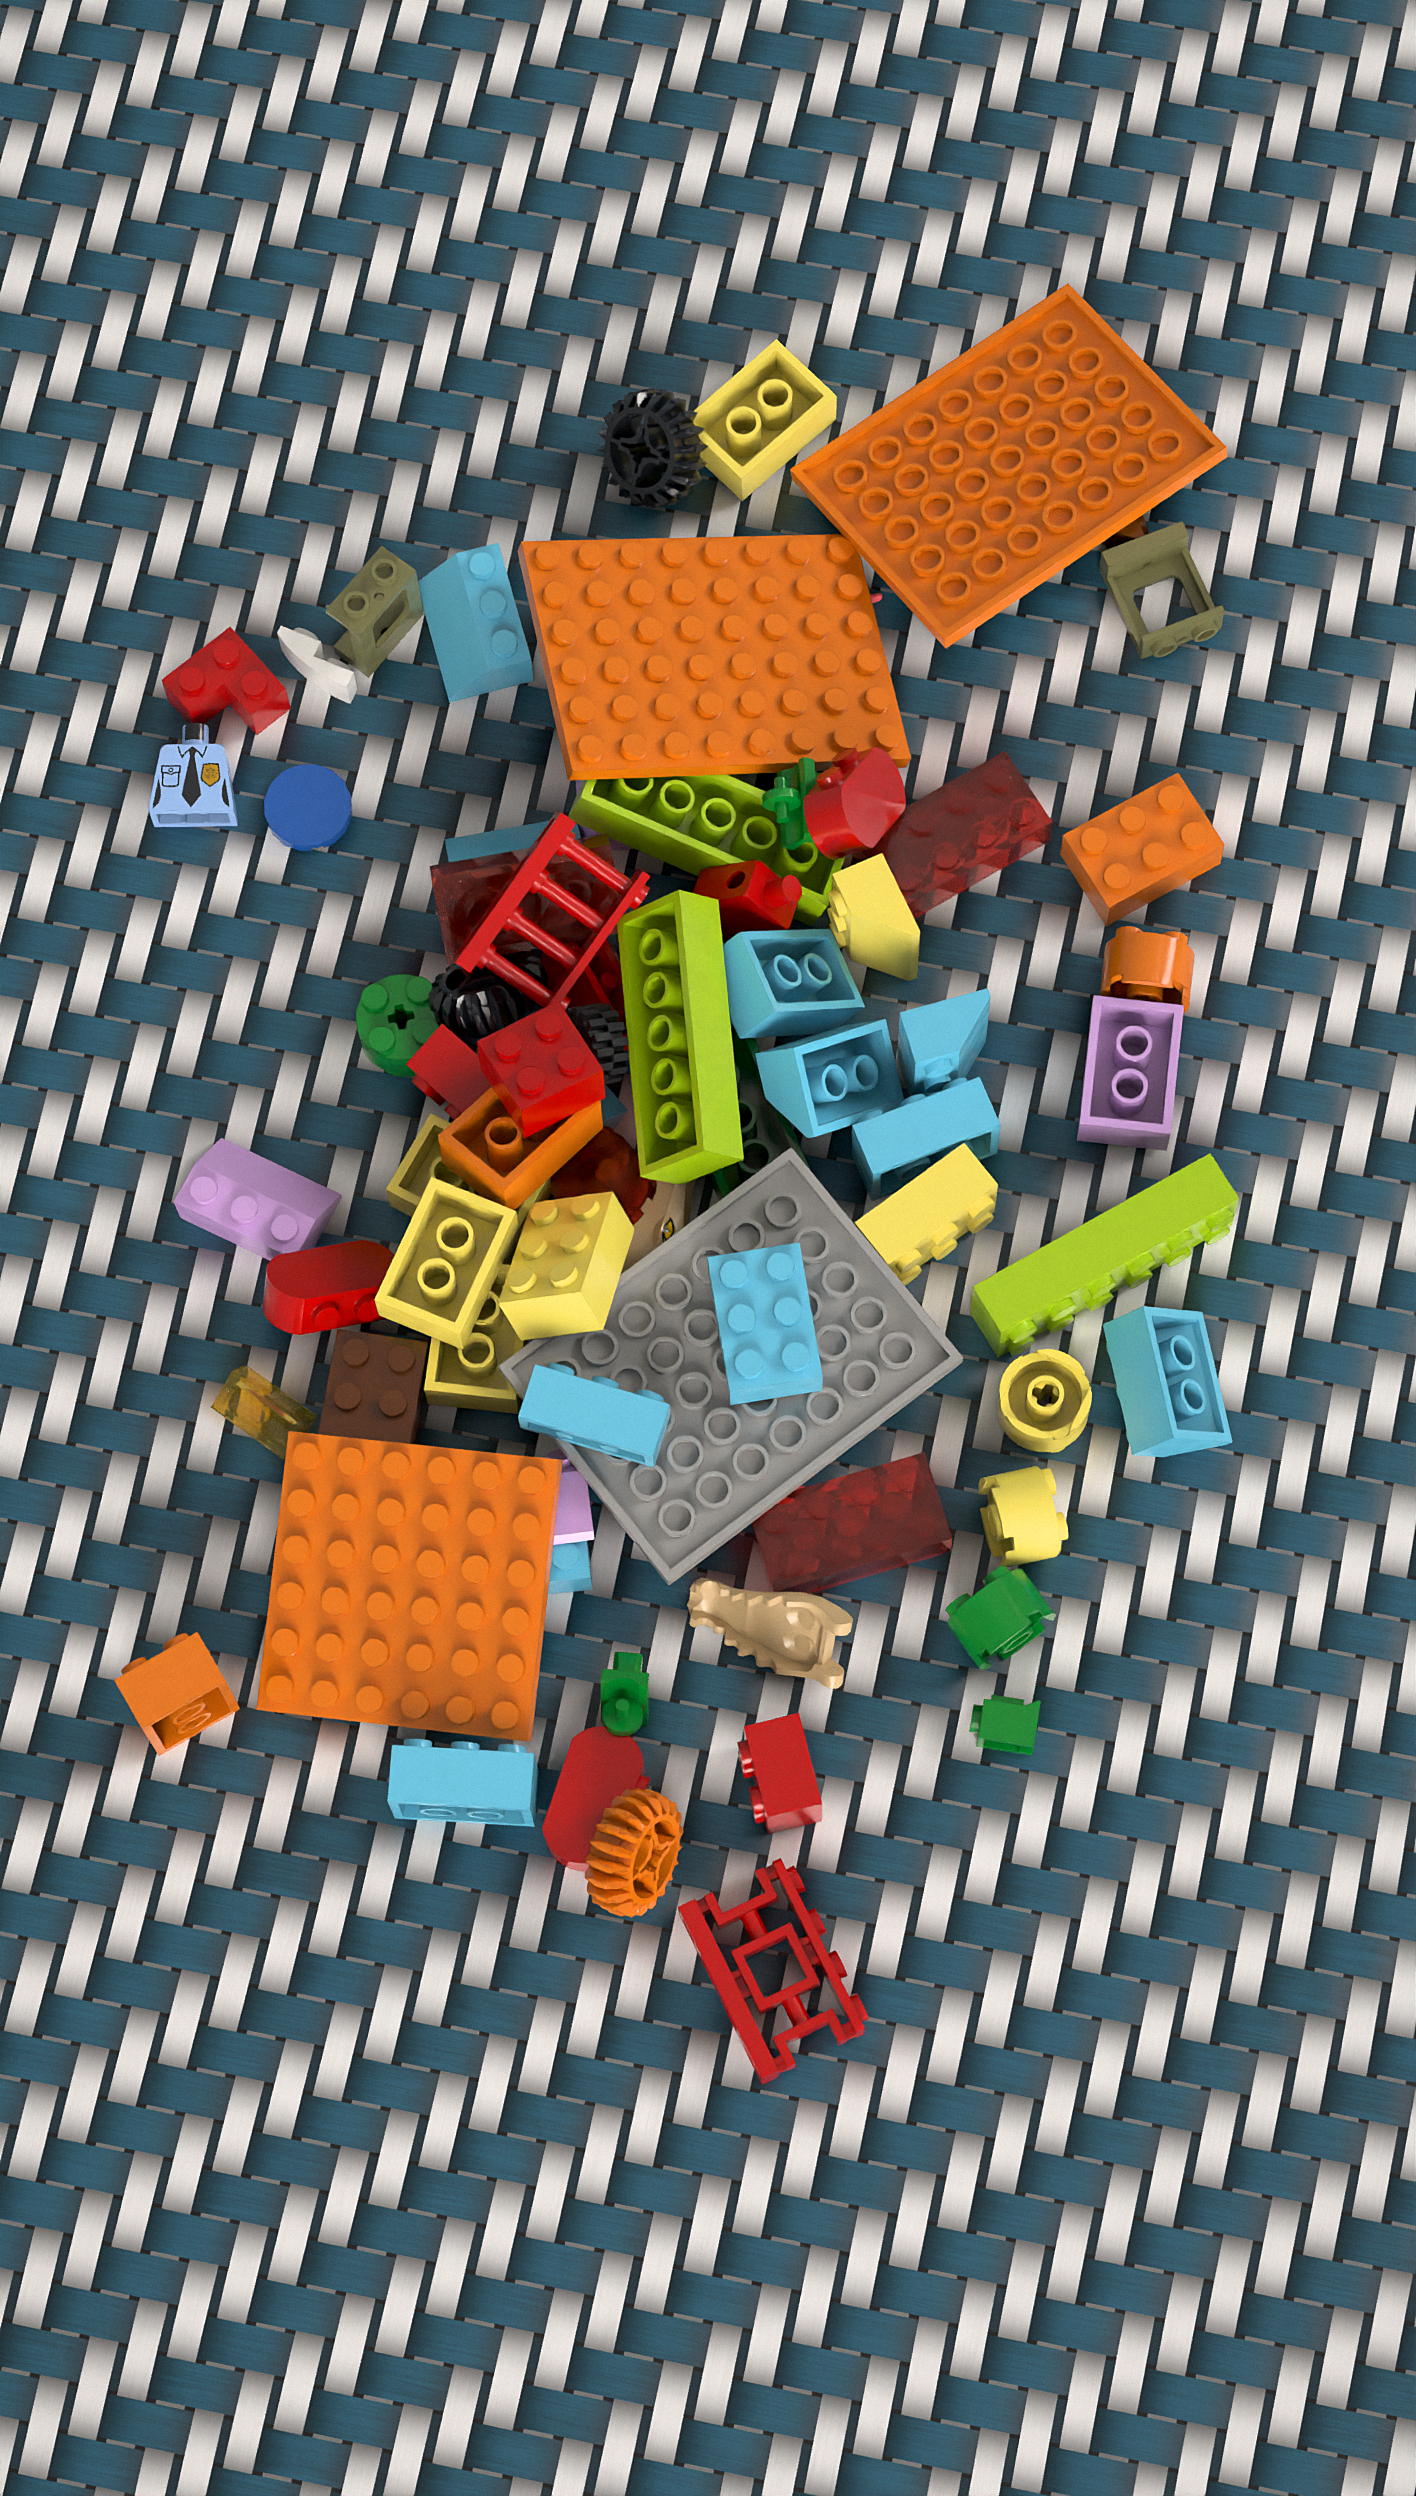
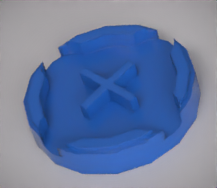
M317 764L297 765L281 772L270 783L264 797V816L272 835L283 845L299 851H312V848H319L321 846L325 848L334 844L347 831L352 819L351 795L344 780L333 770Z

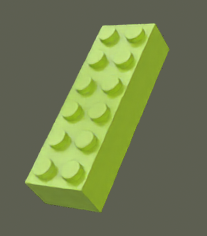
M729 775L582 780L568 816L579 825L696 876H699L700 871L706 868L749 860L761 861L780 878L793 875L799 880L802 887V895L798 900L793 918L810 926L815 924L828 907V892L832 891V874L841 871L846 857L832 860L826 857L817 848L815 843L808 842L794 850L782 848L780 823L776 821V812L769 811L762 806V795L765 791Z
M677 890L623 915L617 923L629 1042L628 1049L640 1177L681 1185L744 1159L719 901L710 897Z
M1211 1153L974 1285L972 1287L970 1313L997 1357L1007 1352H1010L1012 1356L1017 1355L1034 1344L1035 1340L1033 1337L1048 1329L1050 1333H1056L1067 1327L1074 1320L1072 1315L1087 1307L1090 1311L1103 1307L1113 1299V1292L1126 1285L1129 1289H1133L1145 1283L1152 1277L1151 1271L1166 1263L1168 1267H1172L1184 1261L1191 1255L1190 1249L1204 1241L1207 1245H1211L1223 1239L1231 1231L1229 1227L1232 1226L1239 1197Z

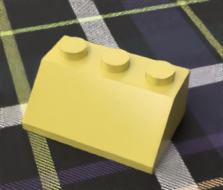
M878 854L833 873L832 891L828 892V898L832 907L827 909L831 923L827 924V928L831 929L839 949L844 947L849 959L853 962L907 981L916 979L918 973L920 930L883 854Z

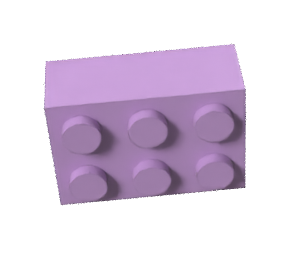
M1093 996L1077 1141L1167 1151L1171 1135L1184 1005Z

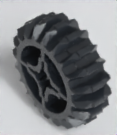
M654 388L643 389L642 392H630L624 396V399L612 404L613 412H609L603 417L608 427L598 432L605 440V445L597 450L606 456V462L601 468L610 470L612 475L608 484L620 485L619 496L631 498L632 505L658 508L662 507L663 504L665 506L676 504L682 497L693 493L692 485L702 480L697 469H702L707 465L700 457V452L704 451L708 445L700 443L699 435L705 428L695 426L694 420L698 412L686 411L687 400L674 398L673 392L659 391V389L655 390Z
M505 947L502 950L496 951L536 981L550 989L547 983L549 978L545 967L541 965L540 959L536 957L535 952L526 951L524 948L519 947L514 950L511 947ZM458 964L448 966L445 969V973L438 974L435 977V981L432 983L434 988L428 994L430 996L429 1007L434 1013L436 1022L440 1025L444 1024L457 1037L465 1035L468 1038H472L477 1034L487 1036L490 1032L499 1031L533 1014L532 1012L537 1011L540 1007L535 1001L485 966L480 969L475 965L471 973Z

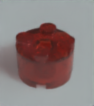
M603 1126V1129L551 1176V1191L555 1199L613 1191L632 1225L637 1223L644 1215L641 1208L647 1198L653 1201L657 1189V1180L640 1177L638 1153L624 1137L616 1133L609 1126Z

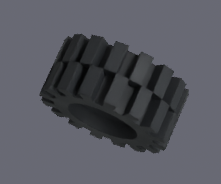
M608 1003L567 1008L565 1012L603 1069L604 1085L620 1081L623 1078L621 1073H626L628 1068L623 1061L629 1060V1052L624 1049V1045L629 1044L628 1036L623 1037L622 1031L626 1029L623 1021L617 1022L618 1012L616 1010L611 1011L612 1006Z

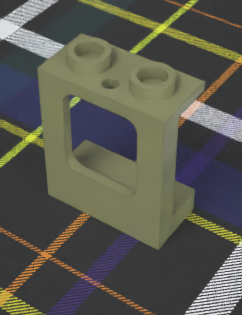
M1182 521L1101 552L1099 571L1140 659L1151 655L1157 658L1166 656L1176 650L1178 645L1193 639L1195 642L1205 641L1213 637L1222 627L1225 610L1222 605L1216 608L1187 549L1189 534ZM1169 578L1178 579L1196 615L1149 633L1133 600V593Z
M383 546L376 551L325 610L329 616L348 629L333 646L335 654L368 678L424 614L416 570Z

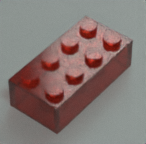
M1006 751L905 807L903 813L874 848L853 853L852 857L856 863H860L882 853L915 919L1050 842L1052 820Z
M607 833L575 839L614 867ZM530 848L430 866L431 880L448 965L455 964L452 960L453 956ZM554 854L545 867L550 872L549 878L603 916L619 896L618 892L564 854L561 857ZM528 891L518 905L523 909L522 915L563 944L588 939L593 932L539 892L532 894ZM617 924L609 935L618 934ZM502 928L492 941V944L497 947L495 951L500 955L537 949L536 946L512 929L507 932Z
M925 1452L795 1490L750 1524L771 1592L814 1593L951 1552L953 1539Z

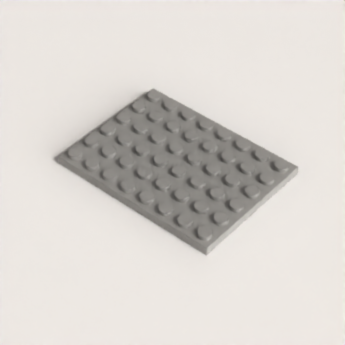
M789 1148L620 1275L603 1330L534 1339L500 1364L498 1369L522 1401L524 1400L535 1364L547 1368L548 1363H557L574 1370V1376L590 1381L593 1376L605 1377L619 1384L618 1389L634 1394L637 1393L638 1389L652 1391L664 1397V1403L670 1404L671 1416L654 1468L553 1437L552 1439L665 1582L671 1585L963 1362V1356L796 1152ZM800 1242L823 1375L822 1391L730 1405L708 1275L707 1257Z

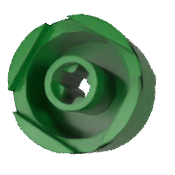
M398 974L382 978L374 984L368 985L363 990L357 1006L356 1025L366 1057L372 1063L385 1070L386 1073L393 1076L411 1077L416 1075L406 1063L440 1026L429 1007L430 996L428 994L434 987L424 977ZM407 1022V1028L398 1029L399 1023Z
M1005 1565L996 1568L982 1580L985 1585L984 1588L972 1597L968 1593L961 1595L945 1609L950 1616L947 1621L948 1627L980 1670H987L993 1667L988 1659L997 1654L1003 1660H1006L1020 1651L1045 1630V1627L1040 1622L1043 1618L1053 1621L1056 1617L1052 1608L1023 1569L1008 1570Z

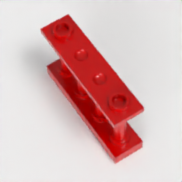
M558 810L452 958L456 964L471 973L475 965L480 969L484 966L539 1004L540 1007L537 1011L557 1001L566 1010L571 1001L566 996L628 907L635 910L650 890V887L645 884L650 875L644 871L637 869L631 879H629L576 841V834L571 831L576 822ZM554 854H557L559 857L563 854L619 893V896L604 916L548 877L550 872L545 867ZM528 891L532 894L539 892L593 931L578 953L522 915L523 909L518 905ZM502 928L507 932L512 929L567 968L552 990L546 988L495 951L497 947L492 944V941Z

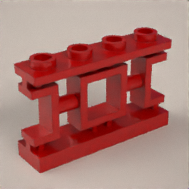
M781 1858L773 1861L772 1865L755 1871V1877L763 1894L722 1913L713 1892L705 1895L704 1898L698 1901L693 1899L678 1906L679 1916L761 2085L779 2077L780 2073L796 2067V2062L787 2044L829 2025L838 2046H840L849 2039L864 2035L865 2028L862 2022L869 2019L858 1994L855 1993L849 1996L841 1979L848 1975L836 1950L827 1953L820 1936L827 1933L815 1908L807 1911L799 1894L806 1890L796 1868L793 1865L786 1869ZM777 1880L805 1935L800 1940L791 1922L768 1933L758 1913L759 1910L778 1902V1896L772 1885ZM709 1913L718 1930L741 1920L751 1942L731 1951V1957L738 1969L732 1973L704 1918ZM787 1940L805 1979L764 1998L745 1959ZM818 1965L847 2020V2023L843 2025L840 2024L833 2008L810 2019L799 1997L820 1986V1981L813 1969ZM752 1998L760 2015L783 2005L793 2026L773 2037V2043L780 2055L774 2059L745 2002Z

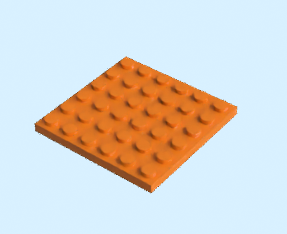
M288 1431L256 1710L526 1742L532 1741L563 1460Z

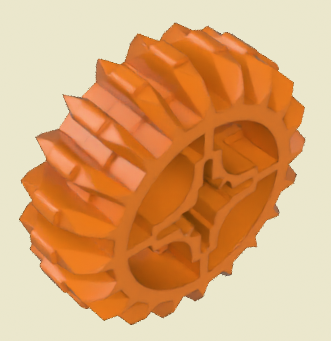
M636 1788L634 1790L626 1789L621 1796H616L612 1800L611 1808H605L601 1823L595 1825L596 1833L594 1839L589 1841L591 1843L590 1854L585 1858L586 1862L589 1863L585 1872V1879L588 1880L587 1893L592 1895L593 1903L600 1905L602 1909L608 1910L610 1913L633 1918L635 1915L642 1916L648 1908L653 1909L656 1905L657 1897H663L668 1881L673 1880V1869L679 1864L677 1862L678 1852L683 1847L680 1843V1837L684 1832L683 1827L680 1825L682 1817L681 1813L677 1811L675 1802L670 1801L658 1792Z

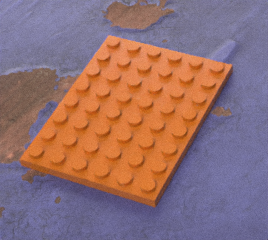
M1067 283L791 468L790 472L792 480L838 531L851 542L857 552L945 648H948L1227 458V447Z
M842 534L521 541L517 552L568 781L778 773L781 770L795 767L799 759L803 757L814 759L815 771H826L833 765V757L850 748H856L857 752L878 747L891 757L897 768H906L910 762L911 755L861 557L851 542Z

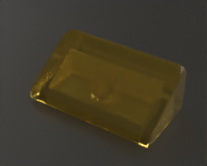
M248 1366L232 1370L211 1406L212 1409L282 1459L286 1457L288 1431L306 1433L316 1419L314 1413Z

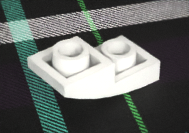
M280 626L277 634L281 651L289 662L305 678L321 690L351 704L357 691L354 672L351 671L350 667L333 658L325 661L321 641L310 631L303 628L291 630Z

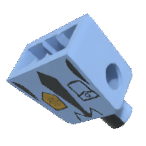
M201 723L185 724L182 727V744H166L161 747L149 802V813L154 827L238 826L235 798L225 747L221 744H209V727Z

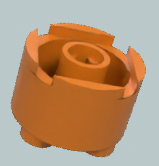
M1132 926L1118 928L1116 936L1105 945L1099 996L1184 1005L1183 1014H1185L1190 1006L1194 967V952L1188 946V937L1176 931L1158 934L1142 932L1139 928Z

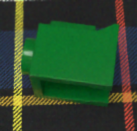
M991 1695V1700L984 1699L983 1705L973 1704L969 1732L978 1733L976 1747L1032 1756L1041 1701L1037 1700L1028 1705H1023L1024 1699Z

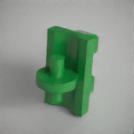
M803 757L799 759L795 767L778 772L777 777L774 778V789L766 791L762 795V806L769 811L776 812V821L780 823L782 848L794 850L806 842L814 843L808 831L804 815V797L817 783L815 778L820 774L815 772L814 759Z
M615 1652L613 1669L602 1668L601 1722H603L606 1730L613 1735L620 1737L629 1736L636 1733L641 1726L647 1727L649 1673L642 1672V1654Z

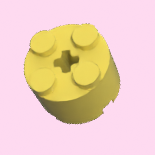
M1042 1349L1023 1357L1020 1356L1007 1367L1000 1382L997 1413L1000 1427L1012 1441L1031 1451L1055 1453L1060 1452L1079 1437L1086 1426L1092 1401L1091 1386L1080 1363L1064 1352L1054 1349ZM1044 1395H1048L1052 1398L1051 1404L1048 1403L1045 1407L1037 1404V1400H1041Z
M1034 1466L981 1478L979 1481V1495L988 1494L987 1507L980 1508L981 1518L993 1558L1002 1556L998 1566L1005 1565L1008 1568L1057 1557L1059 1551H1061V1540L1068 1539V1527L1064 1514L1062 1512L1056 1513L1052 1496L1056 1495V1484L1051 1469L1041 1470L1039 1467Z

